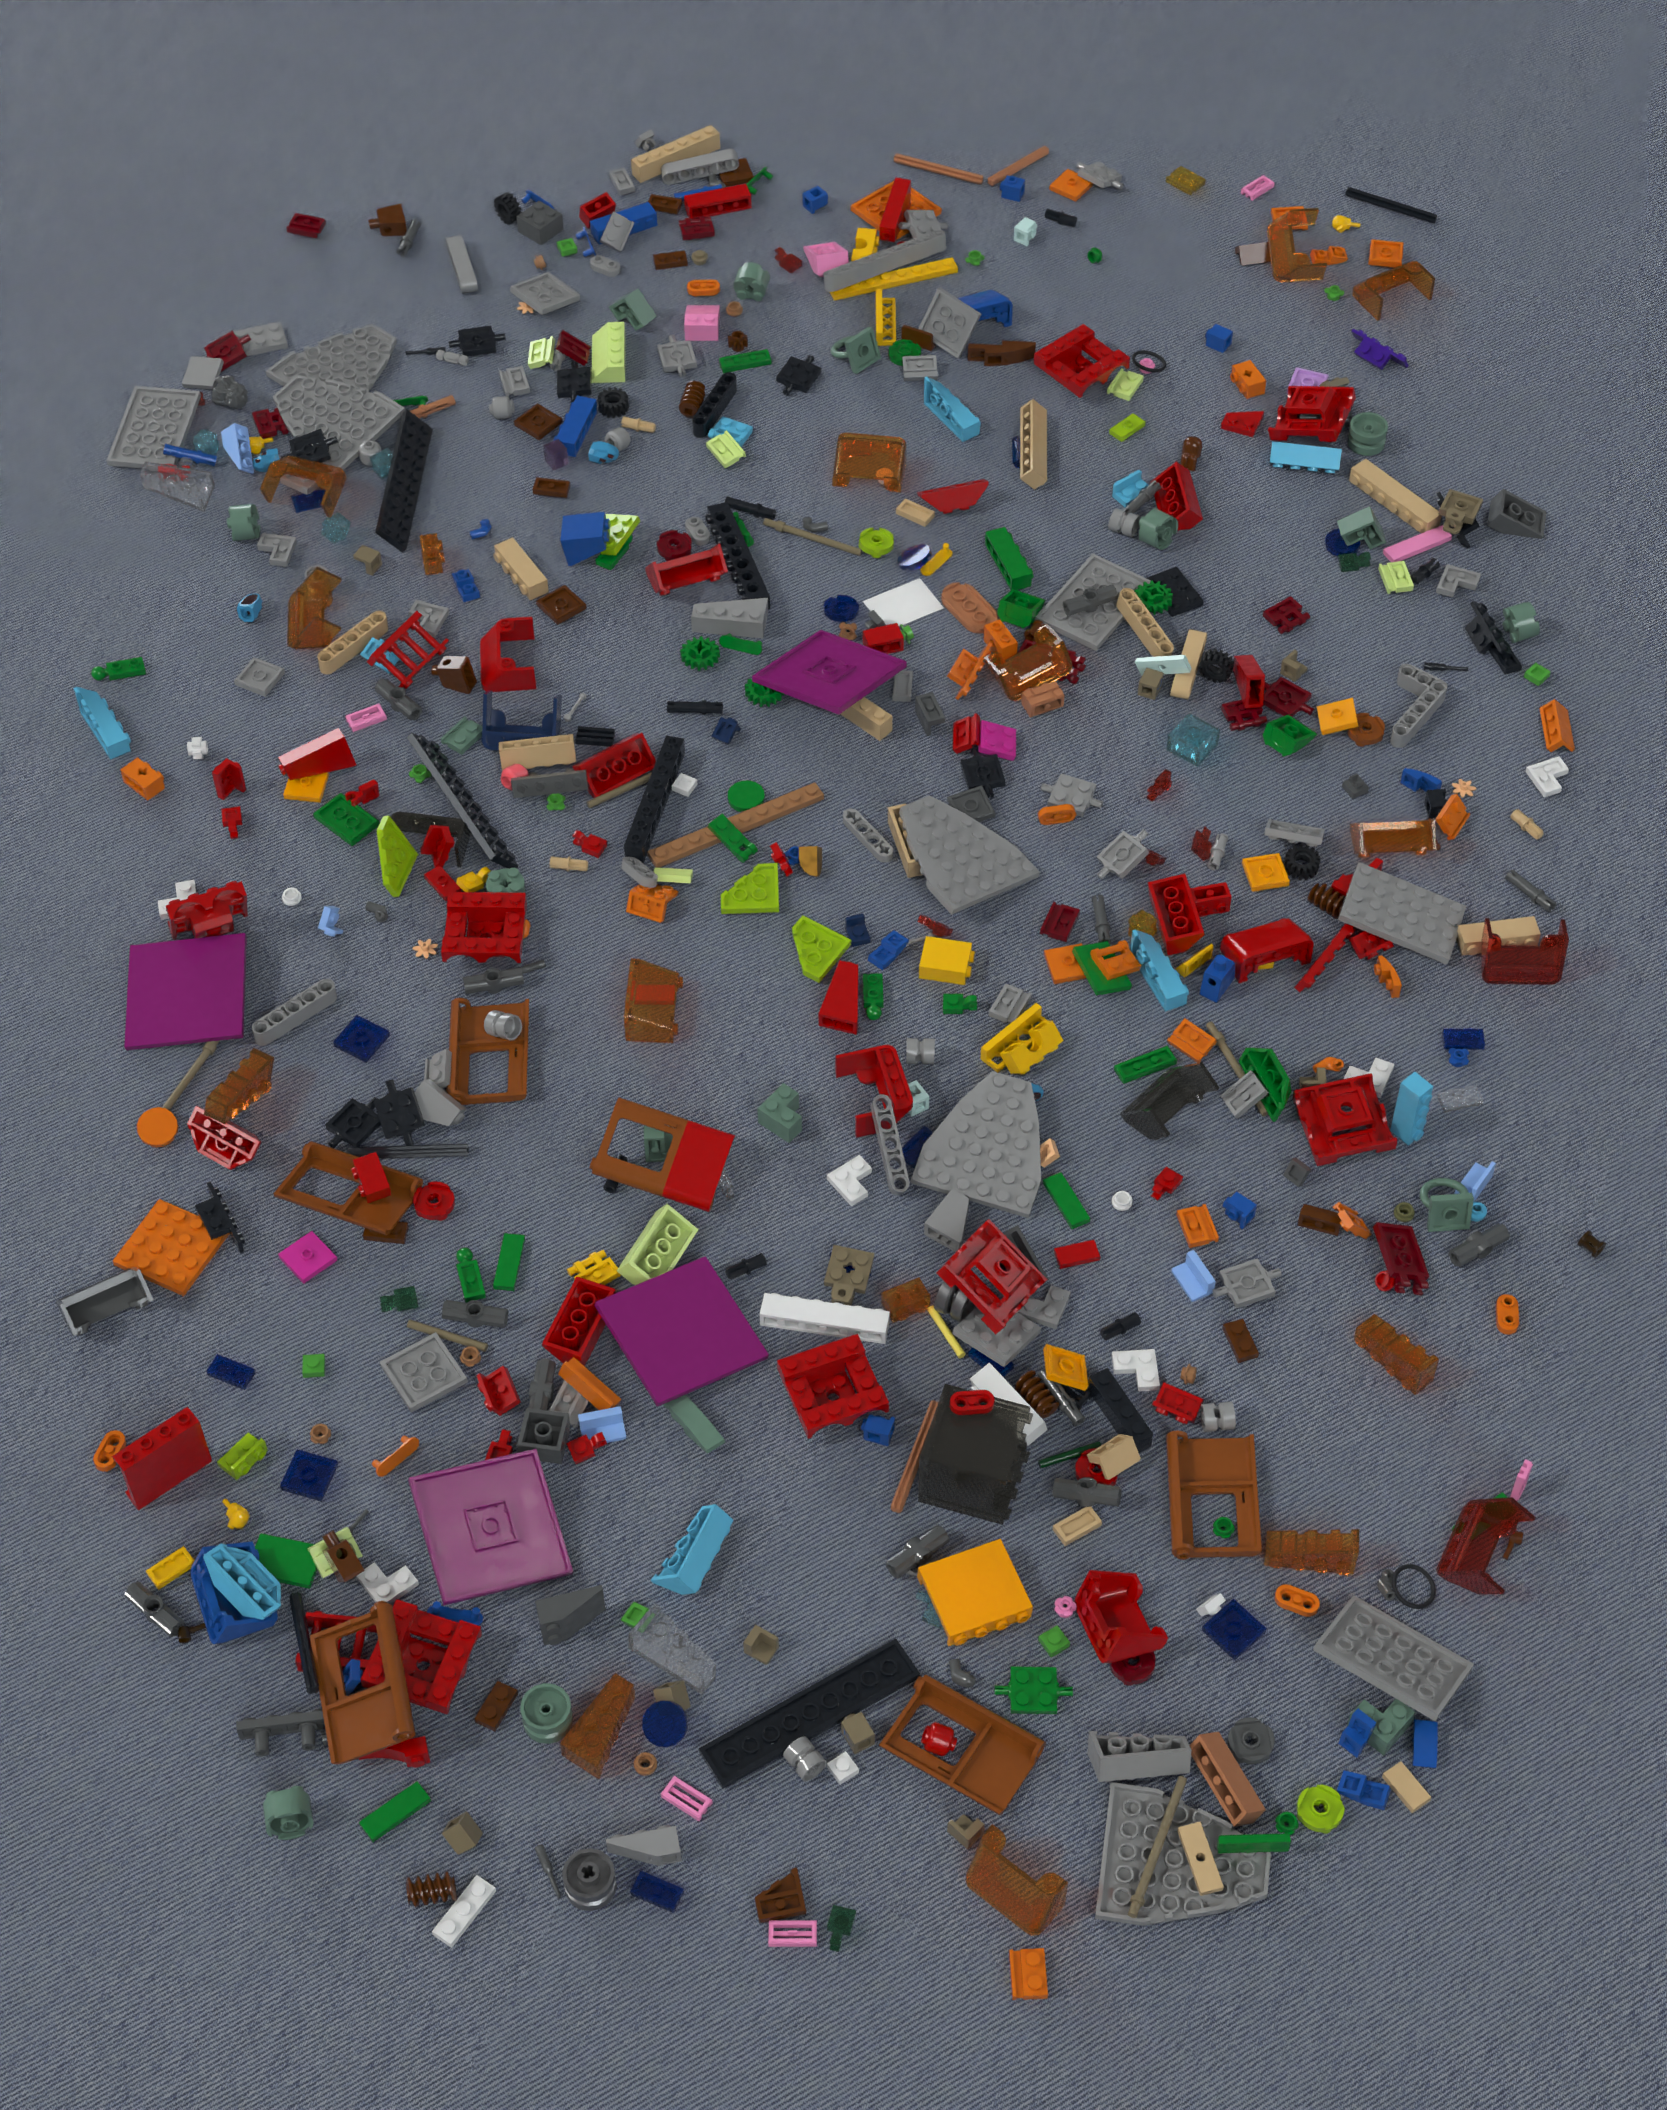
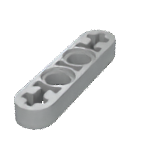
M856 809L845 810L843 812V824L877 860L883 863L891 861L893 858L892 846ZM860 827H864L867 829V831L860 832L857 829ZM876 839L878 840V842L872 844L869 842V840Z

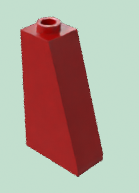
M895 177L879 226V240L896 241L901 230L899 229V223L905 221L904 213L911 207V180Z
M1253 655L1234 656L1233 672L1244 708L1263 707L1264 672Z
M339 728L278 757L281 763L278 767L282 775L286 774L289 780L357 765L348 743Z
M839 960L818 1014L819 1026L857 1035L858 964Z

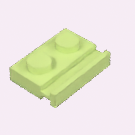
M553 336L550 339L543 338L530 342L528 357L530 369L545 366L548 362L550 364L553 363L555 347Z
M1121 368L1107 388V394L1113 393L1118 398L1130 401L1143 382L1144 376L1131 371L1125 372Z
M727 430L724 431V434H719L706 442L707 448L725 469L739 461V458L746 457L745 451Z
M1404 561L1390 562L1387 565L1379 564L1378 570L1388 594L1393 591L1395 593L1413 591L1414 585Z
M348 1527L336 1532L339 1540L346 1539L357 1558L362 1557L359 1547ZM324 1540L307 1548L322 1578L333 1573L323 1554V1550L328 1548ZM338 1549L336 1552V1556L340 1558L342 1552L340 1549Z

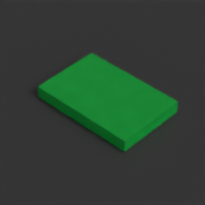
M339 793L313 813V817L351 846H354L380 824L379 820L360 806H352L351 800L347 801L342 793Z
M1108 941L1076 946L1072 950L1096 996L1126 991L1132 987L1127 975L1107 980L1091 958V950L1109 947ZM1113 953L1110 955L1103 956V958L1105 960L1111 957H1115L1116 955L1115 953Z
M260 1533L255 1546V1550L259 1553V1562L280 1583L311 1588L317 1567L307 1548L315 1544Z

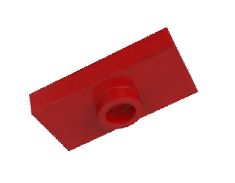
M440 865L424 874L426 881L445 901L448 899V892H462L461 888Z

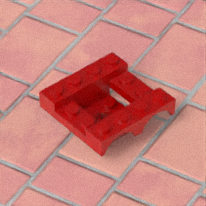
M1082 324L1035 352L1034 364L1081 398L1085 390L1097 381H1100L1101 384L1107 382L1110 374L1116 368L1124 366V368L1128 369L1130 357L1119 349L1116 351L1111 350L1095 338V332ZM1082 350L1098 362L1094 364L1082 356Z
M1288 386L1286 405L1284 407L1279 405L1275 428H1268L1270 440L1287 441L1289 435L1318 436L1319 442H1336L1356 399L1354 387ZM1299 414H1321L1322 420L1297 418Z
M237 881L227 883L225 887L219 889L218 887L208 889L206 893L200 895L199 893L189 895L188 899L181 901L180 899L172 900L168 903L169 905H166V912L169 917L168 927L173 940L177 939L178 933L191 930L194 938L221 936L234 932L232 917L237 914H242L243 917L248 916L247 894L242 881L238 883Z
M448 892L446 927L441 948L442 962H447L452 956L465 955V957L474 958L478 963H486V960L490 957L504 956L514 959L517 963H521L527 908L526 893ZM467 917H468L467 937H465V934H466V925H467Z
M1372 1073L1294 1090L1292 1099L1317 1166L1335 1163L1337 1158L1375 1150L1376 1153L1396 1149L1397 1138L1393 1137L1390 1132L1386 1118V1109L1384 1104H1381L1377 1098ZM1349 1106L1352 1110L1344 1112L1341 1107ZM1364 1125L1367 1128L1332 1137L1333 1132Z
M990 1219L985 1221L936 1272L950 1288L956 1285L984 1314L981 1320L995 1335L1028 1302L1031 1295L1048 1280ZM1000 1263L1006 1267V1271L1001 1269ZM976 1266L1003 1295L998 1298L971 1268Z
M858 1334L777 1360V1370L808 1439L812 1438L818 1430L828 1425L842 1424L845 1427L853 1424L859 1416L874 1410H882L885 1413L889 1412V1401L882 1386H879ZM845 1367H846V1369H847V1371H848V1373H849V1376H850V1378H851V1380H852V1382H853V1384H854V1387H855V1389H856V1391H857V1394L855 1393V1391H854V1389H853V1387H852V1384H851V1382H850V1380H849V1378H848V1376H847V1373H846V1371H845ZM830 1394L839 1396L837 1400H829L827 1397Z
M396 1599L393 1605V1612L410 1703L448 1715L457 1684L461 1678H464L472 1649L478 1638L482 1636L481 1626L459 1620V1623L418 1610L417 1605ZM410 1633H411V1634H414V1635H417V1636H420V1637H423V1638H426V1639H429V1640H432V1641H435V1642H438V1643H441V1644H444V1645H447L448 1648L445 1649V1648H442V1647H439V1646H436V1645H433V1644H430V1643H427V1642H424V1641H421V1640L412 1638L411 1635H410ZM379 1640L361 1677L362 1687L365 1688L376 1686L385 1681ZM423 1661L430 1664L426 1670H419L417 1668L418 1664Z

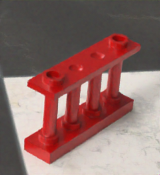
M418 611L410 616L367 660L370 666H373L376 662L381 663L401 681L398 687L405 689L414 682L412 679L437 654L441 656L446 651L447 647L445 645L449 641L446 638L440 644L420 626L419 619L422 614ZM410 629L415 630L435 649L430 655L408 636ZM399 640L401 642L404 641L423 659L418 666L397 647L396 643ZM388 651L390 653L393 652L412 670L407 677L386 658L385 654Z
M321 1611L306 1612L305 1615L308 1626L312 1627L311 1635L320 1632L321 1628H331L350 1619L357 1618L355 1616L326 1614ZM376 1625L357 1631L352 1656L349 1658L340 1657L342 1670L351 1659L360 1660V1669L364 1672L369 1661L361 1659L366 1632L377 1633ZM342 1637L337 1642L338 1650L340 1649ZM297 1653L296 1666L299 1672H303L300 1653Z

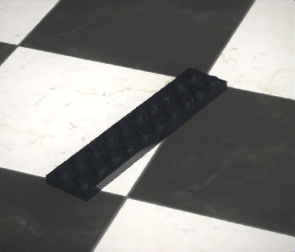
M407 409L402 412L375 530L377 535L401 552L407 549L433 431L428 424L424 423Z
M411 733L407 739L490 861L505 868H517L518 864L514 860L515 856L507 850V844L498 837V831L489 823L490 819L481 812V806L472 799V793L464 787L465 783L463 780L457 777L455 774L456 770L448 764V758L439 751V745L434 741H428L422 735L418 736Z
M894 1639L700 1747L699 1753L721 1788L724 1789L781 1757L786 1748L796 1739L806 1736L811 1740L841 1723L848 1715L857 1714L914 1682L920 1676V1673L898 1640Z

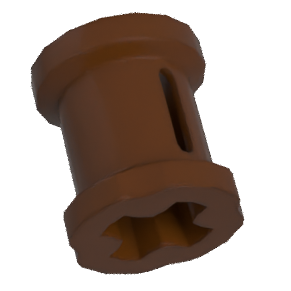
M1035 620L1032 623V627L1024 632V637L1026 640L1038 642L1041 634L1047 631V627L1042 621Z

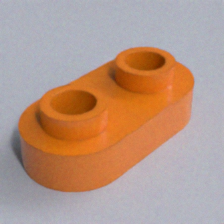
M713 279L692 280L687 284V292L692 296H714L720 292V283Z
M1070 804L1047 806L1038 812L1039 822L1043 825L1066 823L1074 820L1076 817L1075 808Z
M1509 1294L1501 1295L1496 1302V1325L1498 1330L1506 1335L1514 1334L1519 1326L1518 1301Z
M114 1430L104 1436L93 1457L95 1467L99 1471H110L117 1464L112 1456L126 1447V1439L122 1432Z
M1288 1584L1279 1586L1275 1592V1602L1283 1609L1305 1617L1314 1616L1318 1612L1320 1602L1313 1593ZM1282 1597H1288L1290 1600H1283ZM1304 1605H1309L1311 1608H1305Z

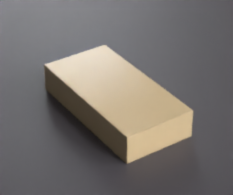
M904 499L896 508L897 515L924 527L935 517V511L908 499Z
M1085 1507L1053 1525V1531L1064 1546H1067L1102 1526V1520L1092 1507Z
M1401 1761L1383 1773L1382 1778L1390 1785V1788L1411 1813H1414L1430 1802L1431 1796Z

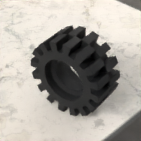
M505 192L494 200L495 212H498L497 215L501 217L500 220H504V223H507V225L517 221L516 216L522 213L519 202L516 201V197L513 198L514 195L510 194V192Z
M614 387V390H611V388H608V391L604 389L603 392L599 393L598 410L603 416L606 415L607 418L618 416L619 418L621 414L624 416L625 412H628V394L622 391V389L617 390Z
M1217 649L1206 651L1199 664L1200 674L1203 673L1202 676L1204 678L1208 677L1207 680L1210 681L1212 679L1214 683L1217 680L1219 683L1227 681L1234 668V660L1232 661L1231 656L1228 657L1227 652L1225 654L1222 653L1223 650L1217 652Z
M1299 844V848L1295 845L1293 849H1288L1284 863L1285 870L1288 871L1287 874L1289 876L1292 874L1293 879L1299 877L1298 880H1302V878L1308 880L1309 877L1312 879L1319 870L1320 856H1318V851L1315 852L1313 847L1309 849L1308 845L1303 847V844ZM1304 860L1309 864L1301 865L1295 861Z

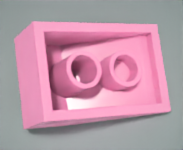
M836 242L803 246L813 272L819 275V277H824L823 273L849 263L848 251Z
M687 305L684 320L685 341H718L720 305Z

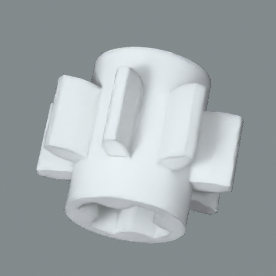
M193 737L192 742H187L188 755L193 756V759H204L203 755L208 754L207 741H202V737Z

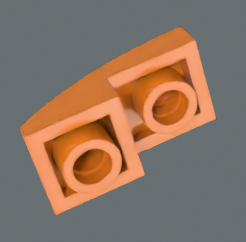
M1329 246L1328 251L1312 249L1310 253L1313 265L1339 264L1348 259L1345 248L1339 246Z
M1382 955L1378 956L1377 964H1374V974L1378 976L1380 983L1386 984V989L1390 990L1391 998H1398L1402 987L1400 978L1390 962Z

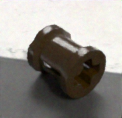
M1589 1230L1580 1238L1578 1246H1583L1592 1253V1257L1596 1258L1604 1250L1606 1243L1596 1239Z

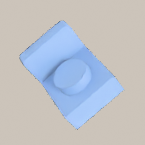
M324 906L318 926L319 929L324 930V934L333 937L336 934H343L344 930L334 926L339 919L338 912L340 908Z

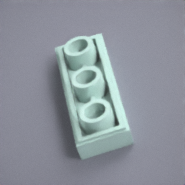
M1186 655L1137 658L1135 661L1141 676L1146 668L1157 670L1164 674L1190 673L1192 669Z

